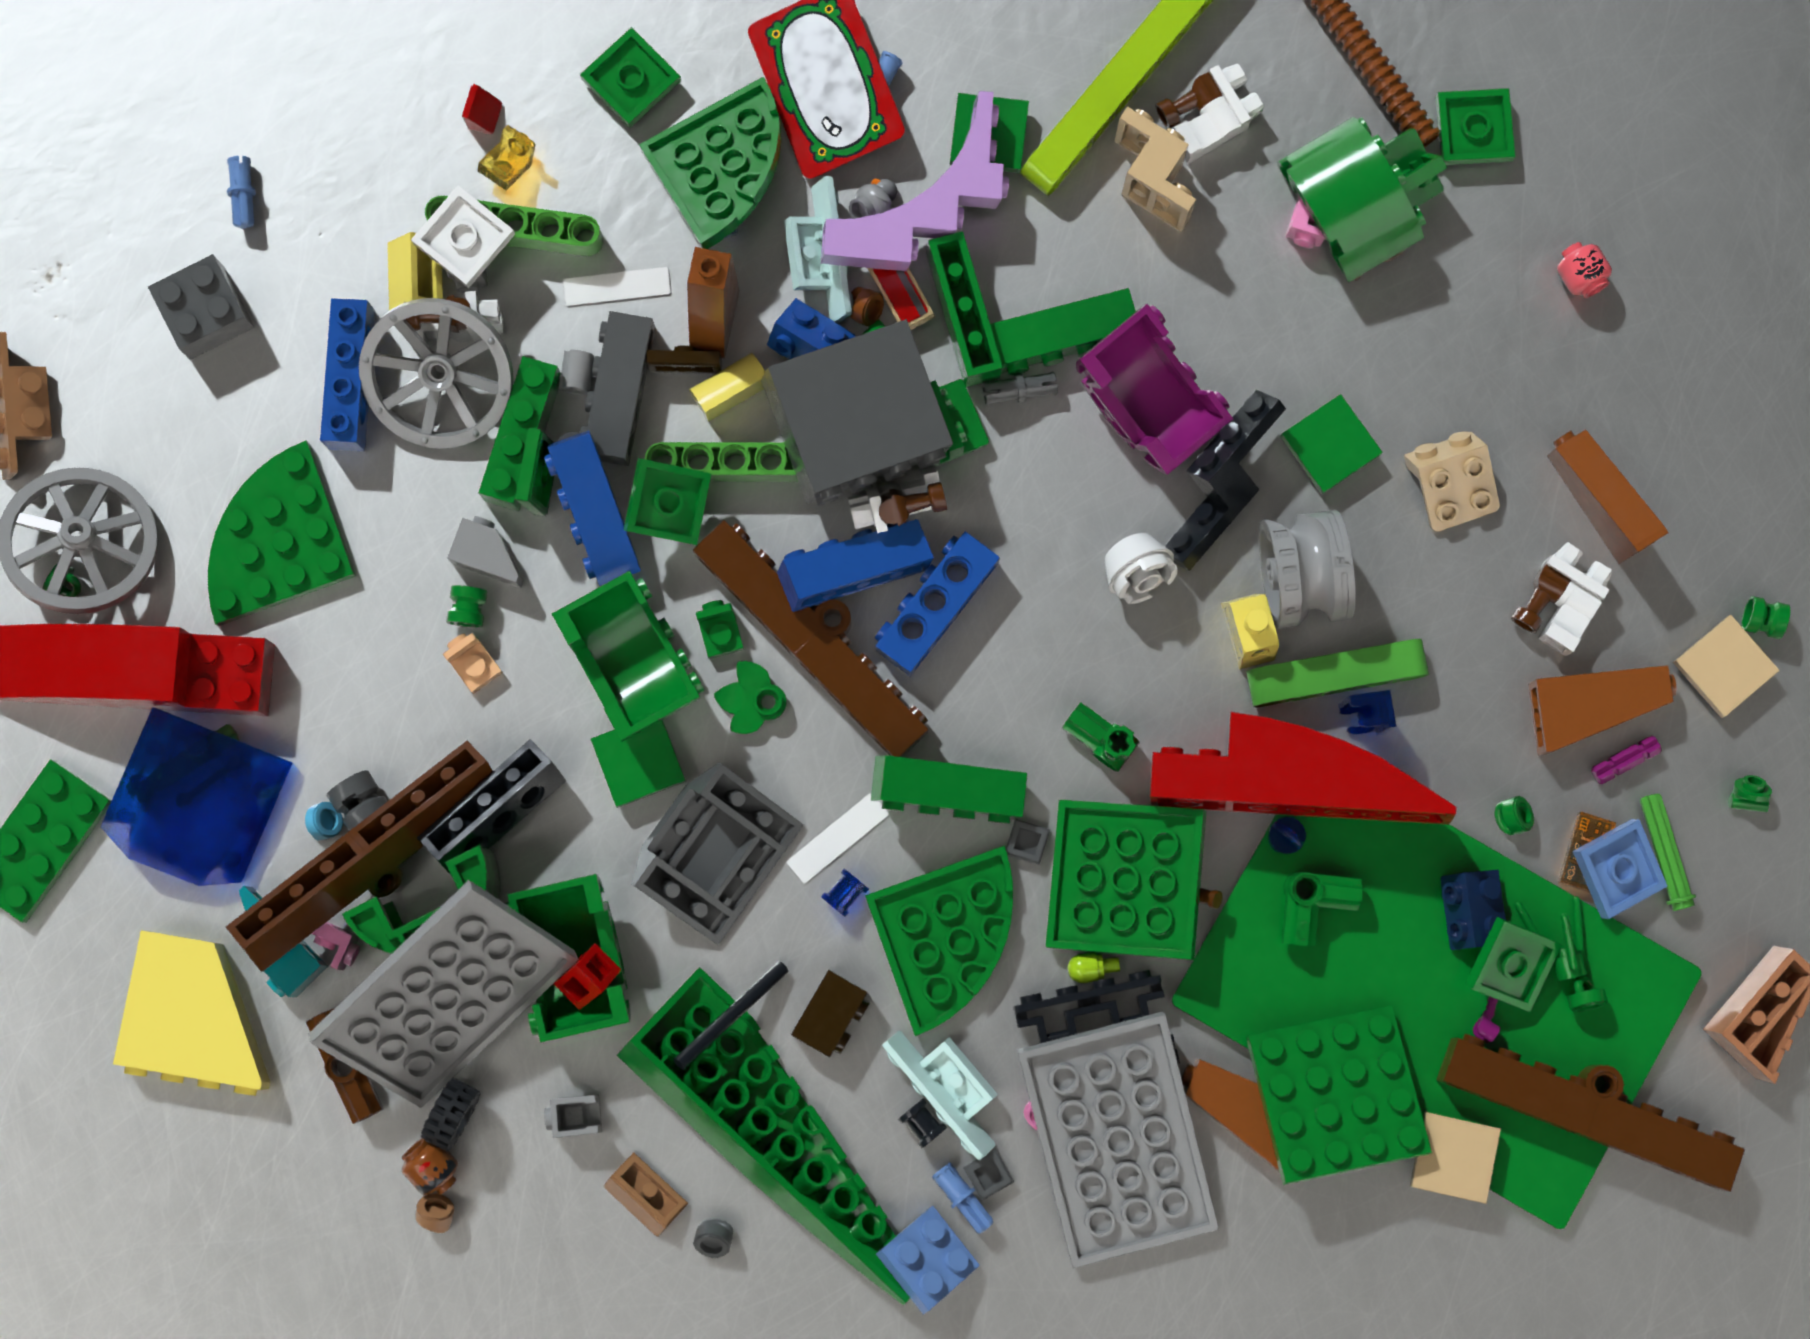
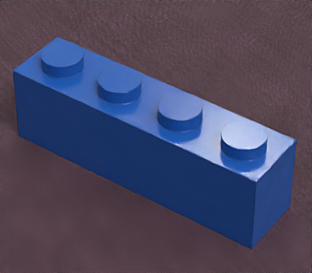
M588 430L549 444L548 450L550 454L544 455V459L551 477L558 474L562 489L557 490V494L563 510L571 509L575 523L570 524V529L576 544L583 543L588 557L582 560L589 579L596 577L599 586L629 570L631 574L640 572L641 567L628 531L623 530L625 523L591 431Z
M919 520L905 521L900 526L897 523L887 524L888 531L881 533L865 529L854 534L851 537L852 539L839 542L838 539H832L819 545L816 550L805 553L804 549H800L787 554L782 560L777 574L792 612L821 604L830 599H837L925 572L934 556Z

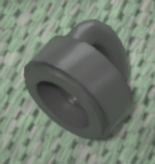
M719 1219L703 1221L696 1230L693 1245L704 1256L711 1258L725 1256L729 1253L733 1228L726 1221Z

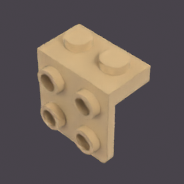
M1457 432L1449 436L1448 440L1436 444H1422L1416 447L1415 451L1404 455L1407 469L1420 481L1429 525L1434 531L1438 532L1494 513L1499 509L1500 503L1488 446L1474 433Z

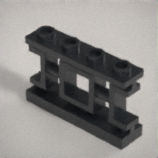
M1145 970L1128 974L1130 982L1115 985L1113 977L1092 982L1093 989L1079 992L1078 986L1075 985L1056 989L1057 997L1042 1000L1041 993L1019 997L1021 1005L1013 1006L1017 1028L1036 1025L1041 1044L1077 1034L1074 1016L1109 1009L1113 1025L1150 1015L1147 1001L1165 997L1161 985V976L1152 977L1151 971ZM1149 985L1151 992L1136 995L1140 1014L1123 1018L1119 1017L1116 1000L1101 1003L1099 997L1100 995ZM1077 1001L1078 1008L1063 1011L1067 1030L1046 1034L1043 1015L1033 1018L1027 1017L1026 1011ZM1170 1034L1176 1055L1177 1064H1180L1178 1051L1175 1048L1174 1036L1173 1034Z

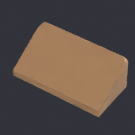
M635 1153L604 1184V1188L657 1237L688 1205L686 1200Z

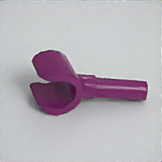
M1490 996L1483 1015L1477 1020L1472 1029L1473 1034L1477 1038L1486 1041V1044L1492 1042L1500 1031V1027L1491 1021L1498 999Z

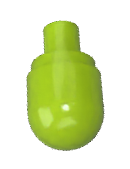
M1083 953L1071 958L1067 970L1073 981L1081 984L1092 983L1104 979L1105 973L1120 972L1119 957L1102 959L1101 953Z

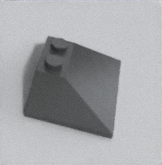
M719 762L685 785L644 842L632 885L718 945L804 824Z

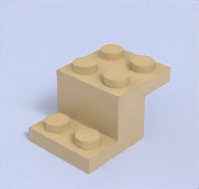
M1127 106L1119 118L1114 142L1138 157L1126 174L1121 195L1182 232L1190 220L1196 199L1192 197V192L1184 185L1171 183L1182 168L1189 144L1184 142L1185 139L1179 132L1171 128L1165 130L1155 124L1154 119L1145 111L1140 109L1134 111Z

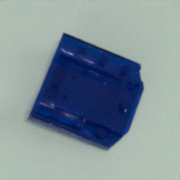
M152 707L100 827L127 858L198 886L242 883L293 763Z

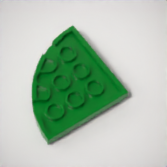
M764 77L639 144L646 160L702 248L709 249L736 230L749 217L760 203L775 174L781 149V123L772 92Z
M307 440L284 450L258 468L233 496L221 517L214 535L208 564L209 601L213 619L217 626L356 577L314 454Z
M1005 845L865 895L915 1036L937 1027L964 1008L984 986L1001 957L1008 938L1013 909V880Z

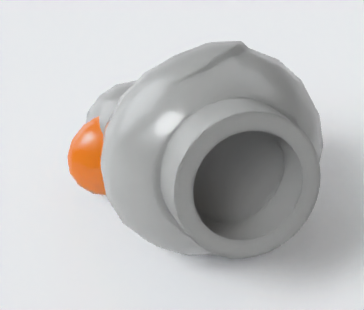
M875 178L871 181V184H866L859 188L855 199L849 203L851 218L856 219L880 214L895 208V206H892V201L897 196L895 183L888 179L879 180Z

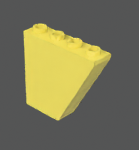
M141 930L113 1061L115 1065L125 1066V1074L146 1077L148 1070L161 1073V1080L183 1083L184 1077L198 1079L197 1086L210 1089H220L221 1083L235 1085L234 1093L256 1096L257 1090L269 1089L270 1079L223 944Z

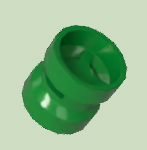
M451 586L450 598L456 604H453L452 609L447 612L446 623L467 628H483L484 616L481 613L482 609L478 606L486 603L488 591L470 586Z
M1751 596L1744 608L1741 627L1746 632L1756 633L1761 631L1765 632L1767 637L1780 640L1788 627L1790 605L1780 602L1769 604L1763 598Z

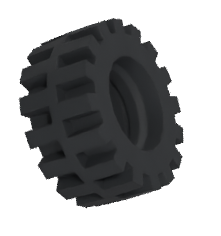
M452 1078L434 1103L435 1105L431 1109L422 1129L421 1138L447 1152L451 1150L459 1136L463 1133L475 1110L481 1094L480 1091L456 1078Z

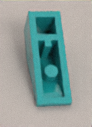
M244 885L239 890L245 911L263 898L253 887ZM303 940L264 970L269 976L266 983L280 997L286 994L288 997L297 998L328 965Z

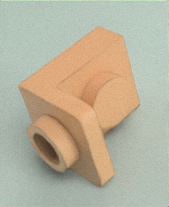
M465 633L457 636L448 643L447 647L449 650L443 653V656L453 666L473 694L503 673L484 645L473 633L468 636Z

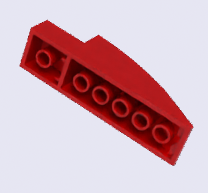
M113 624L0 625V700L269 717L275 644L266 638L191 634L180 627Z
M1231 712L1228 756H1221V751L1215 749H1199L1197 755L1183 754V749L1178 747H1162L1161 752H1153L1151 806L1448 825L1456 815L1457 807L1382 757L1322 732L1268 717Z

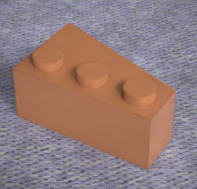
M1773 946L1703 1028L1711 1038L1755 1079L1776 1084L1780 1074L1777 1070L1785 1050H1790L1793 1042L1790 1038L1798 1018H1803L1810 1001V964L1794 949Z

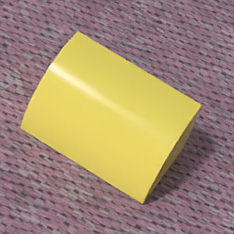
M409 232L387 243L389 311L404 302L416 299H443L442 267L412 243L411 239L416 234L414 232Z
M750 353L689 390L709 422L764 390L761 380L766 371L755 355Z

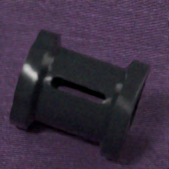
M921 1099L898 1119L901 1124L906 1123L919 1139L918 1145L921 1149L947 1128L944 1123L939 1124L925 1107L927 1102L924 1099Z

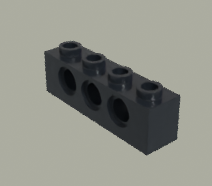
M530 739L417 838L450 874L445 863L446 861L478 845L487 849L492 847L565 783L566 779L554 763Z

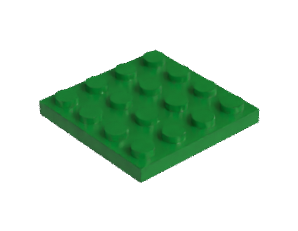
M1059 800L1046 947L1194 960L1207 811L1192 808Z
M1392 1006L1259 1032L1246 1037L1283 1186L1417 1158L1432 1153Z

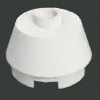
M1137 533L1122 539L1107 552L1104 559L1110 592L1117 595L1119 599L1125 598L1128 604L1140 603L1154 597L1151 590L1159 586L1164 580L1170 585L1178 573V568L1173 562V552L1148 533Z

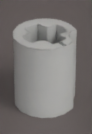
M581 350L564 351L559 389L572 394H588L594 355Z

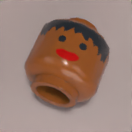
M420 1139L413 1144L402 1156L404 1161L401 1168L402 1174L422 1195H428L435 1191L441 1195L456 1181L453 1174L458 1167L457 1159L449 1151L447 1152L424 1139Z

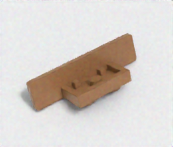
M0 332V469L2 470V479L11 480L18 473L16 440H49L52 437L46 367L9 366L7 333Z

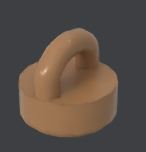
M429 1194L423 1196L416 1206V1221L420 1226L431 1232L445 1233L449 1230L453 1220L454 1204L443 1195Z

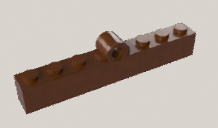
M723 520L693 549L695 557L889 756L904 757L928 734V728L924 725L928 722V719L916 706L912 705L909 709L899 699L903 695L902 692L889 679L883 683L873 673L877 667L864 653L857 656L848 647L852 643L846 636L852 624L848 607L839 600L830 599L819 604V606L814 605L792 612L778 574L772 569L776 565L775 562L762 549L756 553L747 544L751 538L737 523L731 527ZM830 614H837L841 617V622L835 627H830L824 622L825 618Z
M468 740L233 920L226 926V929L259 970L263 972L367 890L374 897L381 898L390 895L399 887L403 879V873L398 866L424 846L417 837L493 772L489 763Z
M1464 1034L1463 1039L1451 1038L1436 1079L1437 1081L1707 1186L1731 1192L1745 1151L1744 1148L1734 1145L1735 1138L1713 1130L1711 1135L1698 1131L1700 1124L1677 1116L1676 1122L1662 1117L1664 1110L1642 1102L1640 1108L1626 1103L1628 1096L1622 1094L1624 1088L1623 1078L1615 1068L1607 1065H1590L1585 1067L1578 1077L1570 1075L1568 1081L1556 1076L1557 1069L1552 1066L1535 1061L1532 1067L1519 1062L1522 1055L1501 1047L1498 1053L1484 1048L1486 1041L1477 1037ZM1599 1076L1603 1077L1605 1081V1088L1602 1092H1598L1595 1088V1081Z

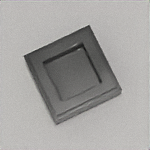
M1015 818L1006 846L1007 855L1040 865L1050 829Z
M996 1149L990 1151L983 1159H977L963 1167L982 1201L1014 1183Z

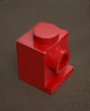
M595 943L553 984L580 1010L600 995L622 969Z

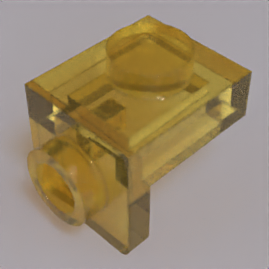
M507 125L502 130L500 142L479 161L477 171L507 191L531 167L536 144L524 133Z

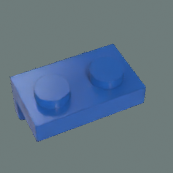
M795 298L775 321L767 346L779 355L792 359L856 337V335Z

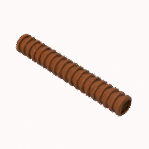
M1311 0L1310 6L1313 9H1318L1316 14L1318 17L1324 18L1323 24L1325 26H1330V34H1336L1335 41L1338 44H1343L1341 49L1344 53H1349L1348 59L1351 62H1356L1354 65L1355 69L1362 71L1360 76L1363 79H1368V87L1375 89L1373 94L1376 97H1381L1380 104L1382 106L1386 105L1388 107L1386 112L1394 116L1393 122L1400 124V132L1403 133L1410 128L1415 129L1424 148L1431 144L1439 136V128H1433L1434 121L1431 118H1426L1427 111L1420 109L1421 103L1418 100H1413L1414 93L1407 91L1408 85L1406 83H1401L1402 77L1400 74L1394 73L1396 69L1394 65H1388L1389 58L1381 55L1383 50L1381 47L1375 46L1376 40L1374 38H1369V30H1363L1364 23L1361 20H1356L1358 16L1356 12H1350L1351 5L1348 2L1344 3V0Z

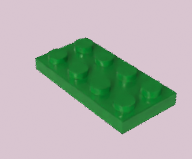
M50 759L0 828V908L22 923H27L114 802L55 760Z

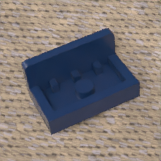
M1499 870L1465 872L1442 876L1440 881L1450 949L1459 950L1483 947L1496 918L1499 917L1506 920Z

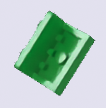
M1410 128L1385 143L1388 153L1384 156L1390 166L1397 164L1407 182L1402 185V188L1412 207L1414 205L1420 206L1443 192L1444 187L1437 174L1447 169V166L1441 155L1426 152L1415 129Z
M958 379L941 387H938L936 380L930 382L953 445L945 452L946 457L940 459V463L935 465V467L989 444L988 437L964 381Z

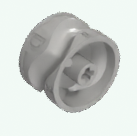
M1335 509L1296 515V522L1290 530L1272 520H1261L1259 527L1261 574L1264 593L1268 600L1275 628L1282 629L1299 626L1307 617L1311 608L1322 610L1327 614L1330 622L1352 619L1356 602L1354 566L1348 533L1340 512Z

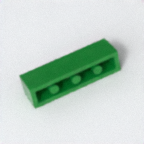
M963 231L928 240L926 256L965 386L970 387L982 384L984 381L989 382L1000 379L1003 366Z
M1129 288L991 323L990 325L1003 366L1001 373L1008 372L1012 376L1027 372L1031 365L1043 363L1044 366H1053L1063 362L1064 357L1077 353L1078 357H1082L1136 312Z
M522 356L478 492L485 502L520 511L521 504L515 500L528 428L541 429L545 433L559 390L561 372L558 366Z
M888 755L875 756L871 801L882 802L881 809L904 811V805L918 806L917 813L939 815L940 809L953 810L954 818L975 820V813L987 814L988 822L1010 824V817H1023L1027 773Z

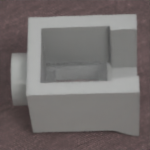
M599 1094L550 1100V1107L545 1108L547 1131H553V1138L602 1132Z

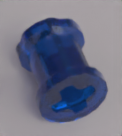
M843 868L841 871L842 877L828 893H823L821 898L846 917L849 914V907L861 893H867L869 888Z

